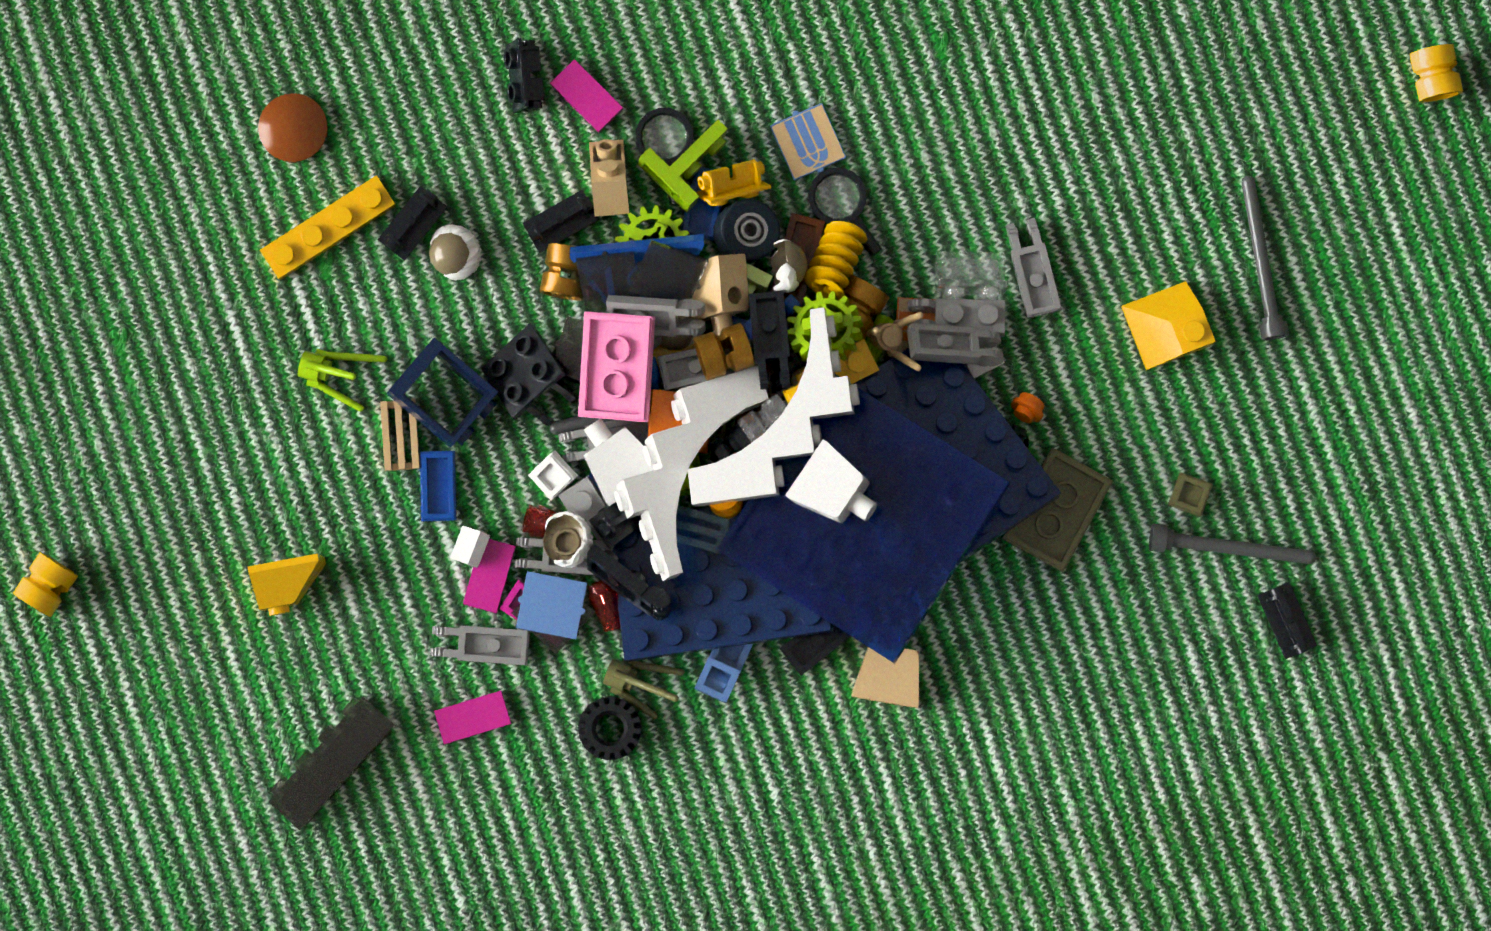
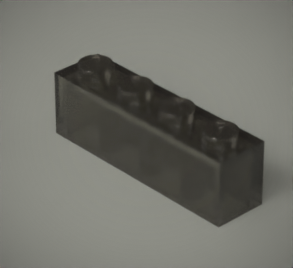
M354 697L341 711V714L345 716L336 727L330 724L319 735L317 740L321 744L314 752L311 753L309 750H306L294 763V766L297 768L296 772L289 779L283 776L270 790L274 796L269 800V803L299 830H303L397 726L393 720L367 697H362L359 701Z

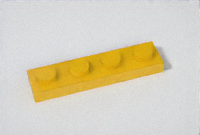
M376 175L260 249L277 278L282 280L388 212L396 204Z

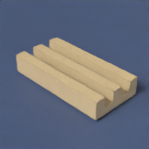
M380 401L385 471L420 469L417 419L409 413L412 462L406 463L402 407L395 401ZM389 409H395L398 463L392 464Z

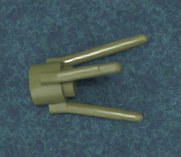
M613 658L603 680V684L611 687L610 693L622 697L652 719H656L658 717L656 712L624 689L631 691L634 685L674 702H677L679 697L667 690L637 679L638 671L633 670V668L680 676L684 675L685 671L670 666L640 661L626 662L624 658L622 661Z

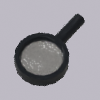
M657 108L649 111L640 120L636 128V145L640 155L650 147L669 167L693 144V129L690 121L681 112L672 108ZM668 195L669 204H670L671 206H672V205H678V204Z
M843 167L829 168L820 172L813 179L808 191V205L812 214L818 220L825 221L826 225L833 221H845L860 227L867 235L868 240L862 245L870 256L875 255L882 249L859 217L866 204V188L862 180L853 171Z

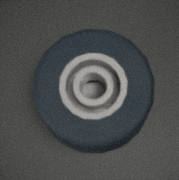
M743 199L725 207L717 216L713 227L714 241L718 250L723 255L745 254L746 263H752L768 256L776 248L774 247V242L780 238V223L775 212L767 204L756 199Z

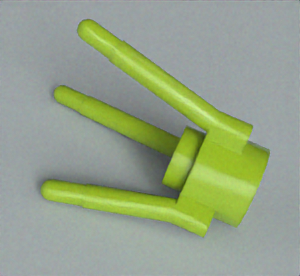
M317 349L313 353L305 350L299 363L298 377L307 379V386L317 388L360 412L363 411V405L321 382V380L327 381L329 375L350 380L356 379L355 373L332 367V361L329 360L387 362L388 358L373 354L328 352Z

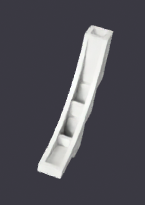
M824 307L810 309L811 340L806 367L797 391L782 415L762 436L741 451L715 463L687 469L691 502L695 507L780 496L779 487L784 486L782 465L776 466L775 460L813 455L816 446H819L822 441L820 425H813V420L855 414L854 405H860L857 384H851L848 376H835V372H841L839 351H832L831 337L837 336L834 315L828 316Z
M758 366L679 389L673 395L675 400L671 401V408L677 421L681 420L682 425L651 434L645 440L646 445L643 446L645 460L649 466L653 465L654 470L623 479L616 485L615 500L619 510L625 511L627 519L641 515L642 520L639 521L640 532L643 539L650 542L653 554H650L651 565L654 572L661 575L662 581L676 578L683 573L677 548L676 514L680 490L688 472L687 469H689L690 464L705 441L719 427L737 415L761 406L769 399L766 390H760Z

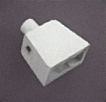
M599 419L584 429L595 448L584 455V458L607 506H611L616 502L615 491H617V484L623 479L654 470L653 465L649 466L643 453V445L626 427L612 435L603 420Z
M824 439L785 495L795 504L839 523H843L850 512L867 521L877 507L876 502L863 494L870 482Z

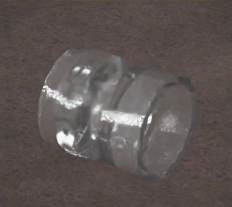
M775 394L761 404L760 412L752 410L736 422L752 443L769 429L782 415L787 406L780 396Z

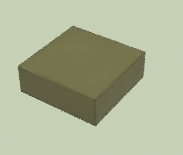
M1180 472L1167 506L1201 517L1213 484Z

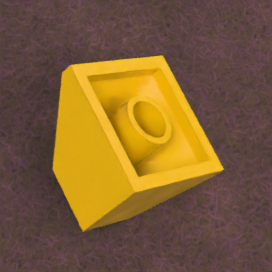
M1186 281L1121 306L1146 371L1210 347L1216 342L1204 310Z
M312 554L248 566L259 610H268L269 616L290 613L289 606L299 604L326 565L325 557L319 554Z

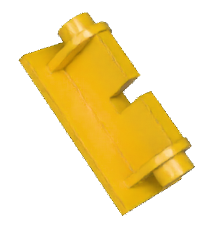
M755 159L733 164L732 178H730L729 168L726 166L703 172L702 176L698 177L697 180L701 191L696 193L700 199L708 202V205L721 206L727 204L729 199L736 197H756L759 195V191L771 189V185L761 180V175L765 173L764 164L761 161L757 162Z

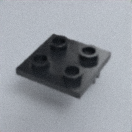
M531 323L481 368L492 387L498 391L497 395L513 419H517L527 411L546 426L552 424L554 419L547 416L549 412L535 401L548 387L563 395L571 403H575L579 399L577 395L572 393L574 389L561 379L566 373L536 327Z

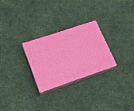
M584 312L578 417L649 422L655 316Z

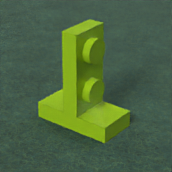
M718 119L670 167L650 147L640 156L637 165L687 213L697 203L699 195L682 178L685 177L687 180H690L702 168L699 162L708 153L713 157L726 144L723 138L728 128Z

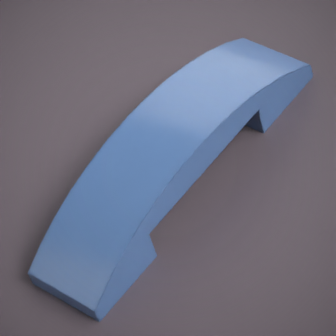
M753 644L713 649L694 689L727 703Z

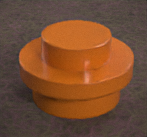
M1022 392L1019 397H1015L1011 402L1015 417L1022 422L1029 424L1040 422L1044 416L1042 412L1045 408L1044 403L1030 393Z

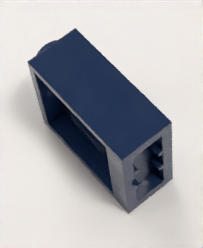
M433 338L389 389L387 395L451 448L456 441L463 445L475 431L470 426L478 415L485 419L497 405L493 397L498 391L436 338ZM436 357L483 396L452 433L405 395Z

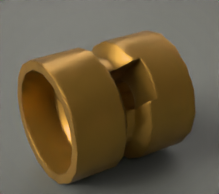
M557 243L548 244L545 264L549 267V270L543 272L540 293L568 300H584L587 280L583 278L585 272L577 262L573 263L569 254L570 247L576 246ZM560 271L571 273L570 279L560 277Z
M852 275L847 288L843 289L845 293L844 296L848 297L850 305L855 304L858 308V316H861L864 326L860 329L865 340L867 337L866 331L874 325L871 319L872 316L880 315L889 297L867 281Z
M741 323L723 328L718 336L710 332L693 338L697 357L707 381L726 375L729 368L737 372L754 366L751 347ZM730 348L731 352L725 355L723 349Z

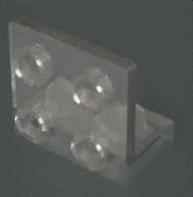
M935 252L934 294H942V299H963L965 295H977V300H998V297L1004 296L1007 291L1009 281L1005 280V253Z

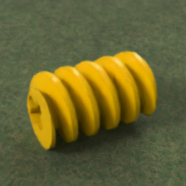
M833 221L826 225L824 235H822L819 241V246L815 250L814 257L804 277L806 284L816 294L821 292L823 298H828L831 291H834L837 300L844 296L843 289L847 288L849 284L848 278L854 273L853 266H856L859 261L857 255L862 253L864 249L862 244L868 240L866 233L860 227L845 221Z

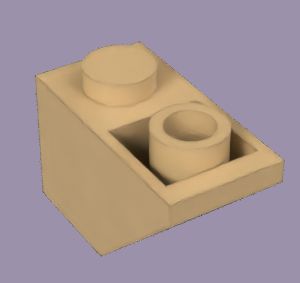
M604 139L599 142H589L595 217L629 214L624 139Z

